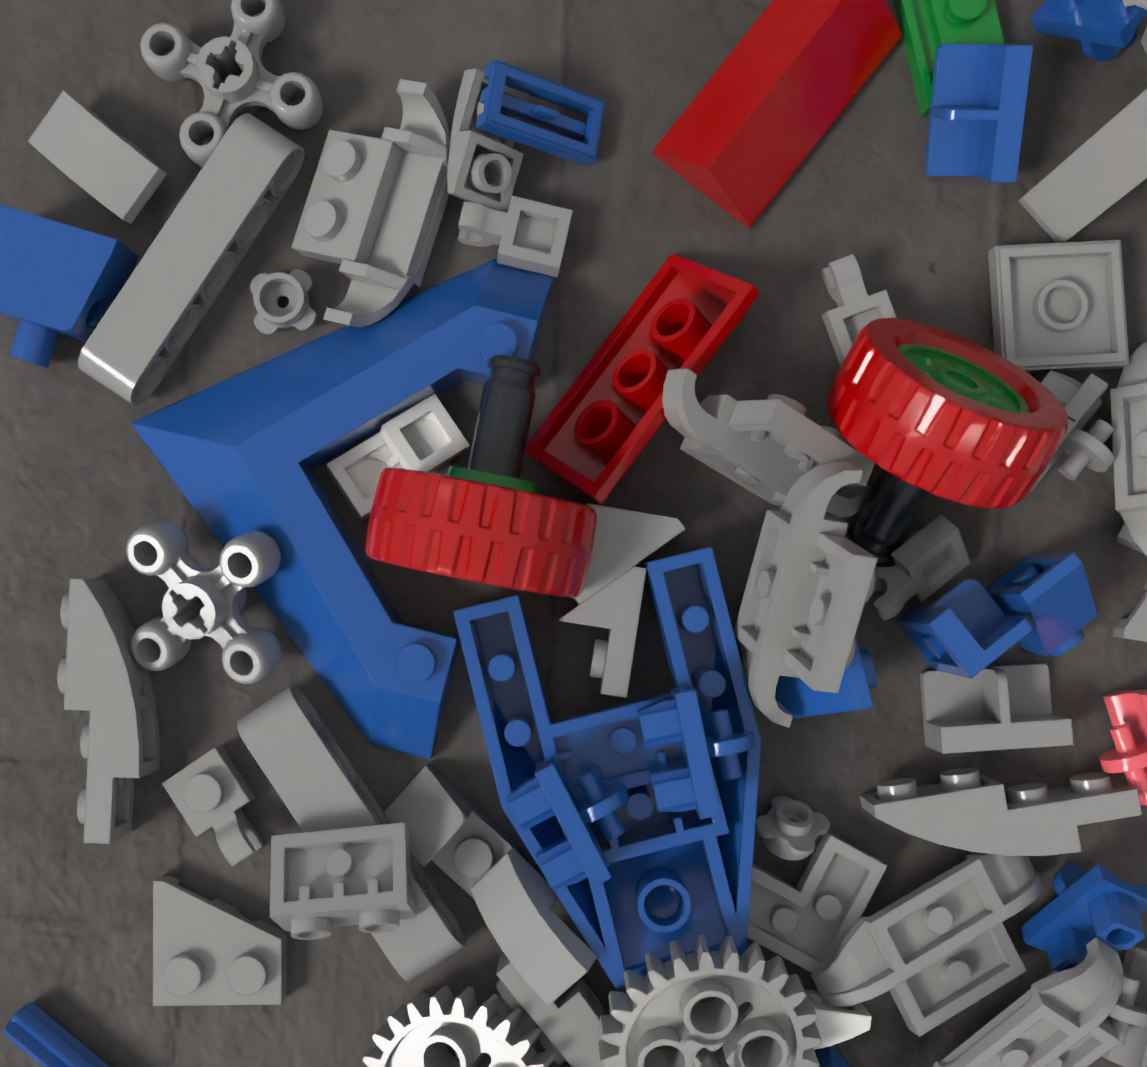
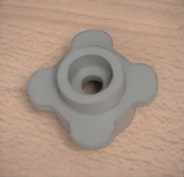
M294 269L289 274L282 272L261 273L254 277L250 284V291L253 294L254 306L258 312L254 318L255 327L265 335H274L282 328L295 327L300 331L311 329L317 319L316 312L310 307L308 292L313 286L311 277L301 269ZM281 297L289 299V304L285 308L278 306V300Z
M786 796L773 798L770 804L771 810L767 815L758 816L755 824V831L763 837L766 848L774 855L786 860H801L808 857L814 852L816 838L819 835L827 834L830 827V822L825 815L813 812L808 805Z

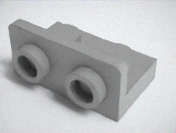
M406 823L271 836L270 918L284 931H291L292 938L300 940L326 938L332 935V927L359 925V931L365 933L390 932L400 927V920L417 918L416 903L411 897L409 829Z

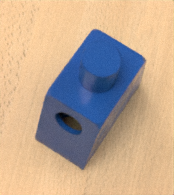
M0 204V315L19 322L9 357L48 369L59 335L86 343L128 280L136 265L138 255L117 239Z

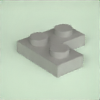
M830 832L822 836L796 886L753 863L748 938L811 973L821 968H826L837 954L844 937L861 918L887 865L878 858Z

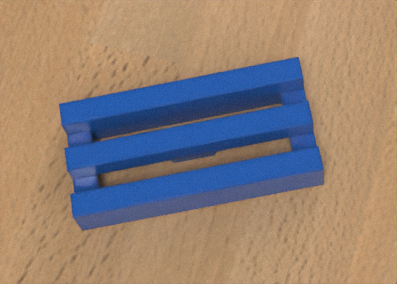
M496 59L486 65L484 78L488 79V86L481 92L480 103L484 104L483 113L477 116V129L583 166L596 162L606 101ZM507 86L588 116L587 124L559 114L558 111L546 106H537L505 94L504 88ZM504 111L509 114L518 116L520 118L543 125L545 127L568 134L570 136L584 140V143L545 130L543 128L531 125L529 123L517 120L515 118L506 116L504 114H501L500 112Z

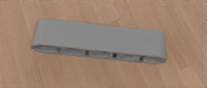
M249 113L238 117L229 127L86 341L80 352L78 368L131 404L139 405L144 402L158 387L295 181L304 162V148Z
M290 684L238 719L236 723L237 729L243 742L303 832L391 824L385 816L383 809L312 703L296 685ZM411 852V897L416 903L417 918L400 920V927L394 931L371 933L392 966L408 983H412L466 946V939L459 923Z

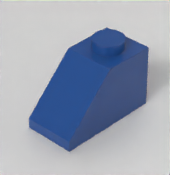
M1074 552L1026 555L985 587L986 591L1006 615L1025 616L1034 627L1031 632L1017 642L1024 653L1043 656L1050 654L1052 657L1059 656L1072 649L1084 638L1085 634L1081 629L1098 616L1083 563Z

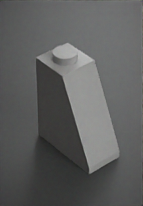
M1147 89L1018 200L1055 243H1065L1147 178Z

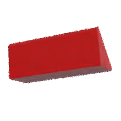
M773 0L654 148L653 155L750 229L902 37L903 34L885 0Z
M671 253L527 443L525 453L590 503L602 506L667 420L664 414L662 398L663 385L668 370L687 368L697 375V380L748 313L760 292L752 284Z

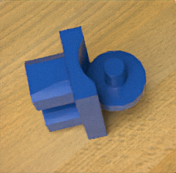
M1045 0L1030 19L1036 32L1080 40L1081 50L1086 58L1104 62L1114 58L1122 48L1131 46L1137 37L1136 29L1143 18L1147 16V10L1136 5L1125 7L1122 0Z
M690 685L670 689L671 698L658 700L637 709L645 748L677 741L681 742L685 765L650 772L658 812H683L695 809L700 820L721 816L710 758L717 757L722 780L742 777L737 753L750 750L756 746L753 731L733 732L728 708L708 712L713 736L705 738L696 690L691 689Z
M554 755L536 764L534 776L525 780L509 793L506 801L523 832L556 815L566 837L536 852L539 866L552 890L575 884L585 878H588L592 887H595L612 877L608 870L610 863L589 823L597 820L607 841L622 835L625 830L615 810L624 805L630 796L622 784L604 790L595 771L590 770L575 779L586 799L579 804Z
M1099 863L1088 872L1077 865L1067 864L1061 867L1053 876V886L1058 897L1021 926L1024 943L1047 952L1052 971L1057 970L1060 972L1081 963L1087 955L1086 945L1095 937L1116 951L1129 950L1145 938L1140 916L1147 911V885L1143 883L1137 885L1127 883L1117 877L1108 867Z

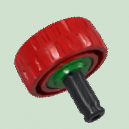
M879 318L872 320L859 332L838 371L827 398L828 414L840 434L860 453L882 468L856 516L855 527L848 530L846 538L878 558V564L885 563L892 559L891 554L895 551L894 546L903 540L929 493L957 503L980 508H1007L1021 502V500L1026 498L1052 460L1067 432L1068 416L1063 405L1052 392L1030 374L1007 359L968 339L934 326L906 319Z
M493 355L488 362V368H491V371L483 387L468 468L449 466L446 475L395 467L383 469L379 476L371 508L365 547L366 554L374 560L442 576L546 595L578 597L583 591L591 561L597 523L596 511L587 505L537 494V483L520 479L536 398L534 384L535 379L540 378L541 369L537 363L526 359L506 355Z

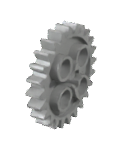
M698 935L695 952L685 954L676 940L671 941V960L664 963L657 956L648 952L645 954L648 974L642 976L637 972L626 970L623 974L627 993L610 991L608 995L610 1014L600 1016L602 1040L598 1041L600 1063L603 1067L820 1066L813 1049L822 1045V1039L815 1023L818 1017L810 997L805 993L800 977L797 974L788 975L784 962L778 955L765 963L758 943L754 942L745 950L742 956L738 955L733 936L729 935L723 940L719 951H710L704 935ZM716 997L712 1001L698 1003L702 998ZM763 1036L760 1039L751 1040L752 1038ZM668 1045V1047L663 1049H654L658 1046Z
M443 986L431 998L425 992L420 993L409 1004H403L387 1018L388 1022L373 1035L372 1039L376 1046L363 1057V1062L368 1067H477L483 1054L487 1053L491 1057V1063L488 1067H548L556 1058V1054L554 1051L540 1053L535 1051L532 1045L539 1038L542 1031L537 1027L522 1033L517 1028L522 1012L518 1007L504 1018L498 1014V995L493 994L482 1006H477L473 987L468 986L454 999L449 987ZM446 1044L456 1051L458 1058L450 1053Z

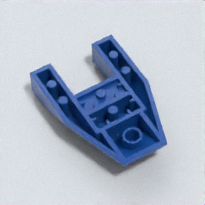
M712 547L643 564V567L647 568L646 579L673 686L677 688L690 685L691 689L696 690L705 738L713 736L708 712L725 708L729 710L733 732L753 731L756 746L750 750L737 753L742 777L722 780L717 757L710 758L721 816L700 820L695 809L683 812H658L650 772L685 765L681 742L677 741L645 748L637 709L658 700L671 698L670 692L553 722L521 595L453 611L500 804L538 866L536 852L566 837L556 815L523 832L506 801L509 793L525 780L534 776L536 764L554 755L579 804L586 799L575 779L590 770L595 771L604 790L622 784L630 796L624 805L615 810L625 830L622 835L607 841L597 820L589 823L610 863L608 870L612 878L595 887H592L588 878H585L575 884L554 890L590 949L597 956V960L615 988L625 986L623 973L626 970L637 972L642 976L648 974L645 954L648 952L657 956L663 963L671 960L670 942L674 940L680 944L685 954L695 952L698 935L705 936L710 951H719L727 935L733 936L738 955L742 956L747 949L761 738Z

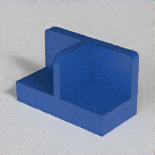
M940 44L937 46L924 172L930 176H976L989 182H1016L1033 45Z
M973 579L961 581L931 606H913L895 620L933 670L971 679L1034 629L1025 616L1006 615L982 584Z

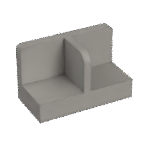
M1029 663L987 666L972 679L937 670H924L920 674L925 746L946 754L1074 745L1072 719L1052 714L1049 668L1045 664Z

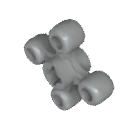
M232 0L231 12L234 27L231 36L213 38L203 47H199L191 42L182 29L170 23L154 24L142 36L140 44L142 58L155 75L171 82L190 78L200 83L203 87L205 96L203 107L199 112L191 114L184 120L179 133L181 147L188 157L201 167L205 165L237 115L252 114L262 106L267 107L275 112L283 124L295 130L310 129L319 122L323 115L324 102L322 94L311 78L298 72L277 76L268 72L263 66L261 57L266 43L277 39L284 30L286 17L280 0ZM304 98L298 105L291 106L295 99ZM213 136L211 142L202 145L206 138Z
M167 520L154 521L134 531L127 541L126 548L127 557L132 567L142 574L159 576L169 587L163 597V616L155 617L141 625L131 638L130 648L135 661L143 668L151 671L165 670L186 656L190 650L192 639L209 636L221 645L223 649V668L234 681L242 684H254L269 676L281 661V644L277 637L269 630L249 626L240 613L245 607L247 599L245 587L259 585L272 577L279 568L281 553L276 541L268 534L260 531L245 532L227 542L220 554V565L203 568L190 560L187 555L189 548L187 536L183 529L175 523Z

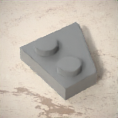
M161 875L153 881V1006L281 1005L287 997L286 932L262 920L247 919L239 912L238 908L220 899L214 898L210 901L179 886L181 880L171 875Z

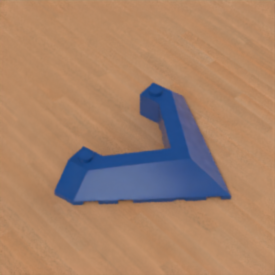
M493 259L402 300L386 317L371 325L360 328L344 326L130 423L223 548L230 540L250 531L266 533L276 541L281 553L280 566L272 577L253 588L369 744L428 759L432 758L461 641L457 634L417 625L401 619L393 603L387 598L370 569V564L347 525L342 522L325 493L326 490L314 470L335 458L334 455L364 437L369 438L379 432L383 424L434 393L436 395L440 392L445 393L463 381L484 385L490 376L491 368H488V362L493 355L512 356L533 362L555 279L553 276L499 264L497 259Z

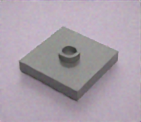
M1121 240L994 246L988 251L994 353L1012 362L1027 373H1045L1051 370L1066 372L1121 369L1129 365Z

